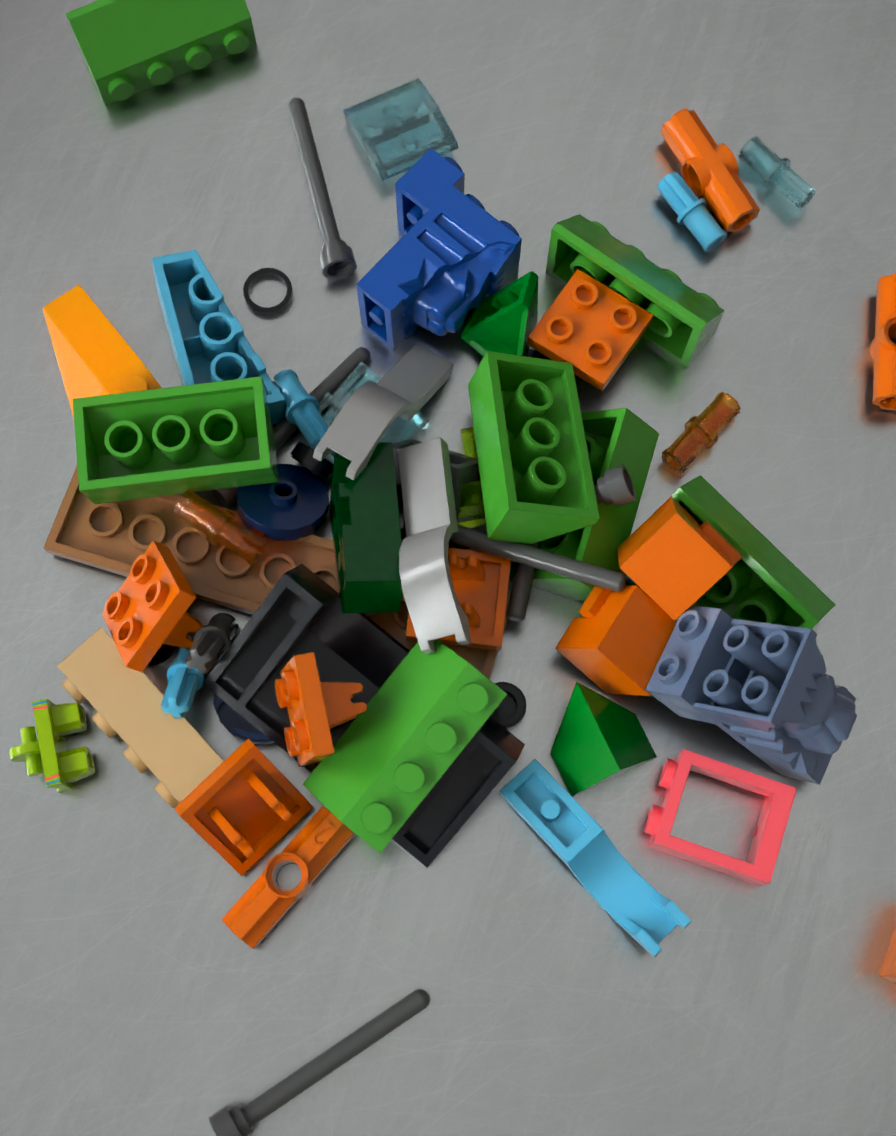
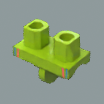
M47 698L33 701L32 706L38 741L34 726L21 728L22 744L9 750L10 760L13 762L25 761L27 774L29 777L43 774L41 758L47 788H56L58 793L74 790L72 782L79 781L95 773L90 748L84 746L67 750L64 735L87 730L84 708L79 703L55 705Z

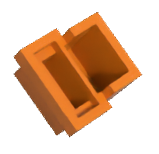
M672 496L617 548L619 568L674 621L742 558L741 553L712 524L706 520L699 526V523Z
M625 585L623 591L619 593L594 586L578 611L585 618L573 619L555 649L606 694L651 696L645 689L672 634L676 621L637 585Z

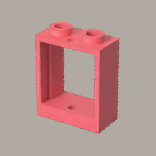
M682 749L675 756V760L667 758L658 786L666 788L660 806L652 805L644 828L645 833L651 834L648 847L756 886L770 884L797 788L686 749ZM690 770L765 796L746 862L670 835Z

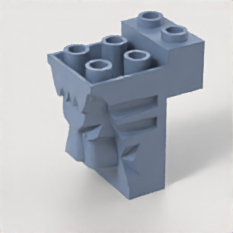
M692 605L678 618L645 689L680 717L716 724L780 775L820 785L833 753L838 751L842 741L848 739L857 718L855 713L856 698L844 686L835 685L834 677L825 674L826 666L817 646L816 632L809 628L733 619L719 608Z

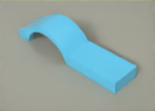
M536 759L500 790L501 796L568 866L598 904L654 958L662 951L658 944L677 925L684 930L691 923L688 916L672 900L664 897L643 879L617 850L604 829Z

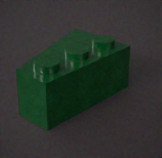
M392 442L378 443L366 468L355 480L345 476L348 466L352 461L335 452L329 513L342 614L400 612L403 591L399 574V551L405 534L403 528L400 529L399 499L396 488Z

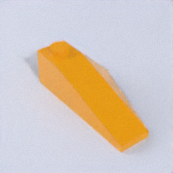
M79 284L43 307L73 418V399L162 388L144 363Z

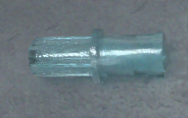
M758 136L751 138L741 149V154L738 155V158L764 179L763 185L766 188L773 186L795 207H805L815 195V190L790 168V160L788 158L781 159Z

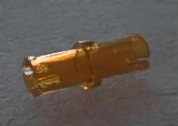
M720 392L698 417L693 416L685 423V431L668 449L662 452V459L671 470L680 474L684 473L687 467L704 449H710L717 443L718 434L740 413L741 408L735 398L727 393Z
M191 489L183 494V497L186 499L185 502L181 499L177 502L173 514L181 517L205 533L206 540L213 545L222 544L246 560L251 566L258 560L256 554L262 555L268 540L235 520L236 515L228 509L222 512L196 495Z

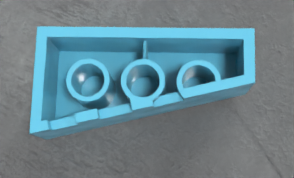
M197 250L152 258L155 286L182 386L262 376L272 425L279 423L285 416V398L268 376L266 366L258 353L255 354L246 339L244 329L237 317H234L227 307L222 292Z

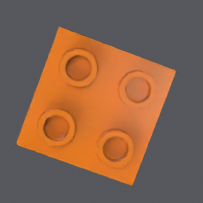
M577 269L529 334L527 345L553 361L572 363L575 375L603 391L651 324L653 314Z
M154 540L145 553L136 558L129 576L119 590L110 595L102 613L125 667L141 673L162 644L191 648L193 641L187 633H196L198 629L203 627L201 621L186 612L196 596L169 547Z
M448 548L450 575L461 608L469 619L471 644H459L455 635L438 640L444 645L501 651L511 560L481 551ZM408 613L406 640L418 642L410 614Z
M314 652L294 655L280 671L281 678L275 679V691L279 707H287L290 727H285L284 729L287 751L290 757L297 756L299 767L319 763L332 755L334 748L330 729L355 719L357 715L365 712L367 709V705L363 702H351L353 695L362 691L363 686L361 683L320 682Z
M248 738L174 809L191 828L243 876L313 806Z

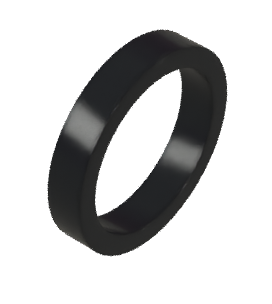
M263 268L253 272L247 278L243 287V294L246 304L253 312L263 316H272L281 313L289 306L293 297V289L289 278L282 271L274 268ZM262 277H276L285 283L287 293L284 300L278 305L261 307L250 299L249 292L251 286Z

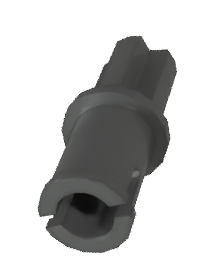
M217 613L211 618L208 625L198 629L193 637V645L189 649L190 655L186 659L189 669L197 668L201 674L209 672L216 661L221 659L230 647L231 640L238 633V624L230 628L231 624L236 620L228 613Z

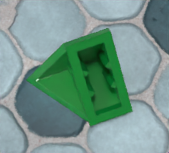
M531 271L488 296L479 308H472L461 338L483 357L487 351L527 357L530 348L527 345V339L538 321V275Z
M576 681L550 753V757L561 780L572 797L657 758L635 713Z

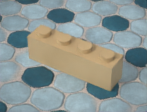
M102 627L57 665L67 677L61 683L64 689L80 705L86 699L98 711L92 717V720L110 739L118 734L129 747L122 753L140 773H143L148 768L160 781L154 789L173 809L224 762L220 755L185 717L175 719L172 714L163 712L161 703L164 694L144 672L141 673L125 667L113 638Z

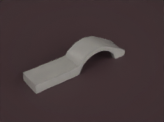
M416 344L377 383L367 381L357 388L315 447L313 458L321 462L331 451L338 453L352 461L348 466L345 476L355 480L366 468L372 453L391 423L398 416L409 422L450 378L454 364Z
M441 437L398 450L406 537L402 540L399 551V574L404 599L420 649L425 654L435 652L434 640L455 635L457 642L461 645L471 644L469 619L461 608L449 570V539L452 533L458 532L448 444Z

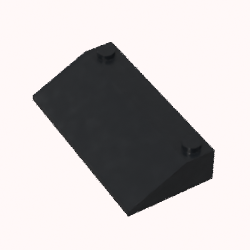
M300 564L283 574L204 680L203 684L288 753L284 729L285 727H290L287 707H279L275 691V679L281 678L280 671L294 655L314 652L320 682L361 683L363 686L362 691L353 695L351 702H363L367 705L410 651L364 613L342 614L340 594L305 565ZM490 716L392 839L428 868L516 763L525 744ZM355 719L330 729L333 745ZM319 763L304 767L312 773Z

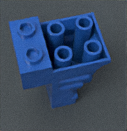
M432 148L395 183L398 230L404 236L356 284L361 325L393 351L405 339L408 340L413 335L418 325L439 336H444L447 332L456 333L472 308H479L489 294L492 295L518 279L522 238L519 237L518 232L510 223L504 220L498 221L485 211L484 206L476 197L470 194L464 195L465 174L461 167L452 158L442 157Z

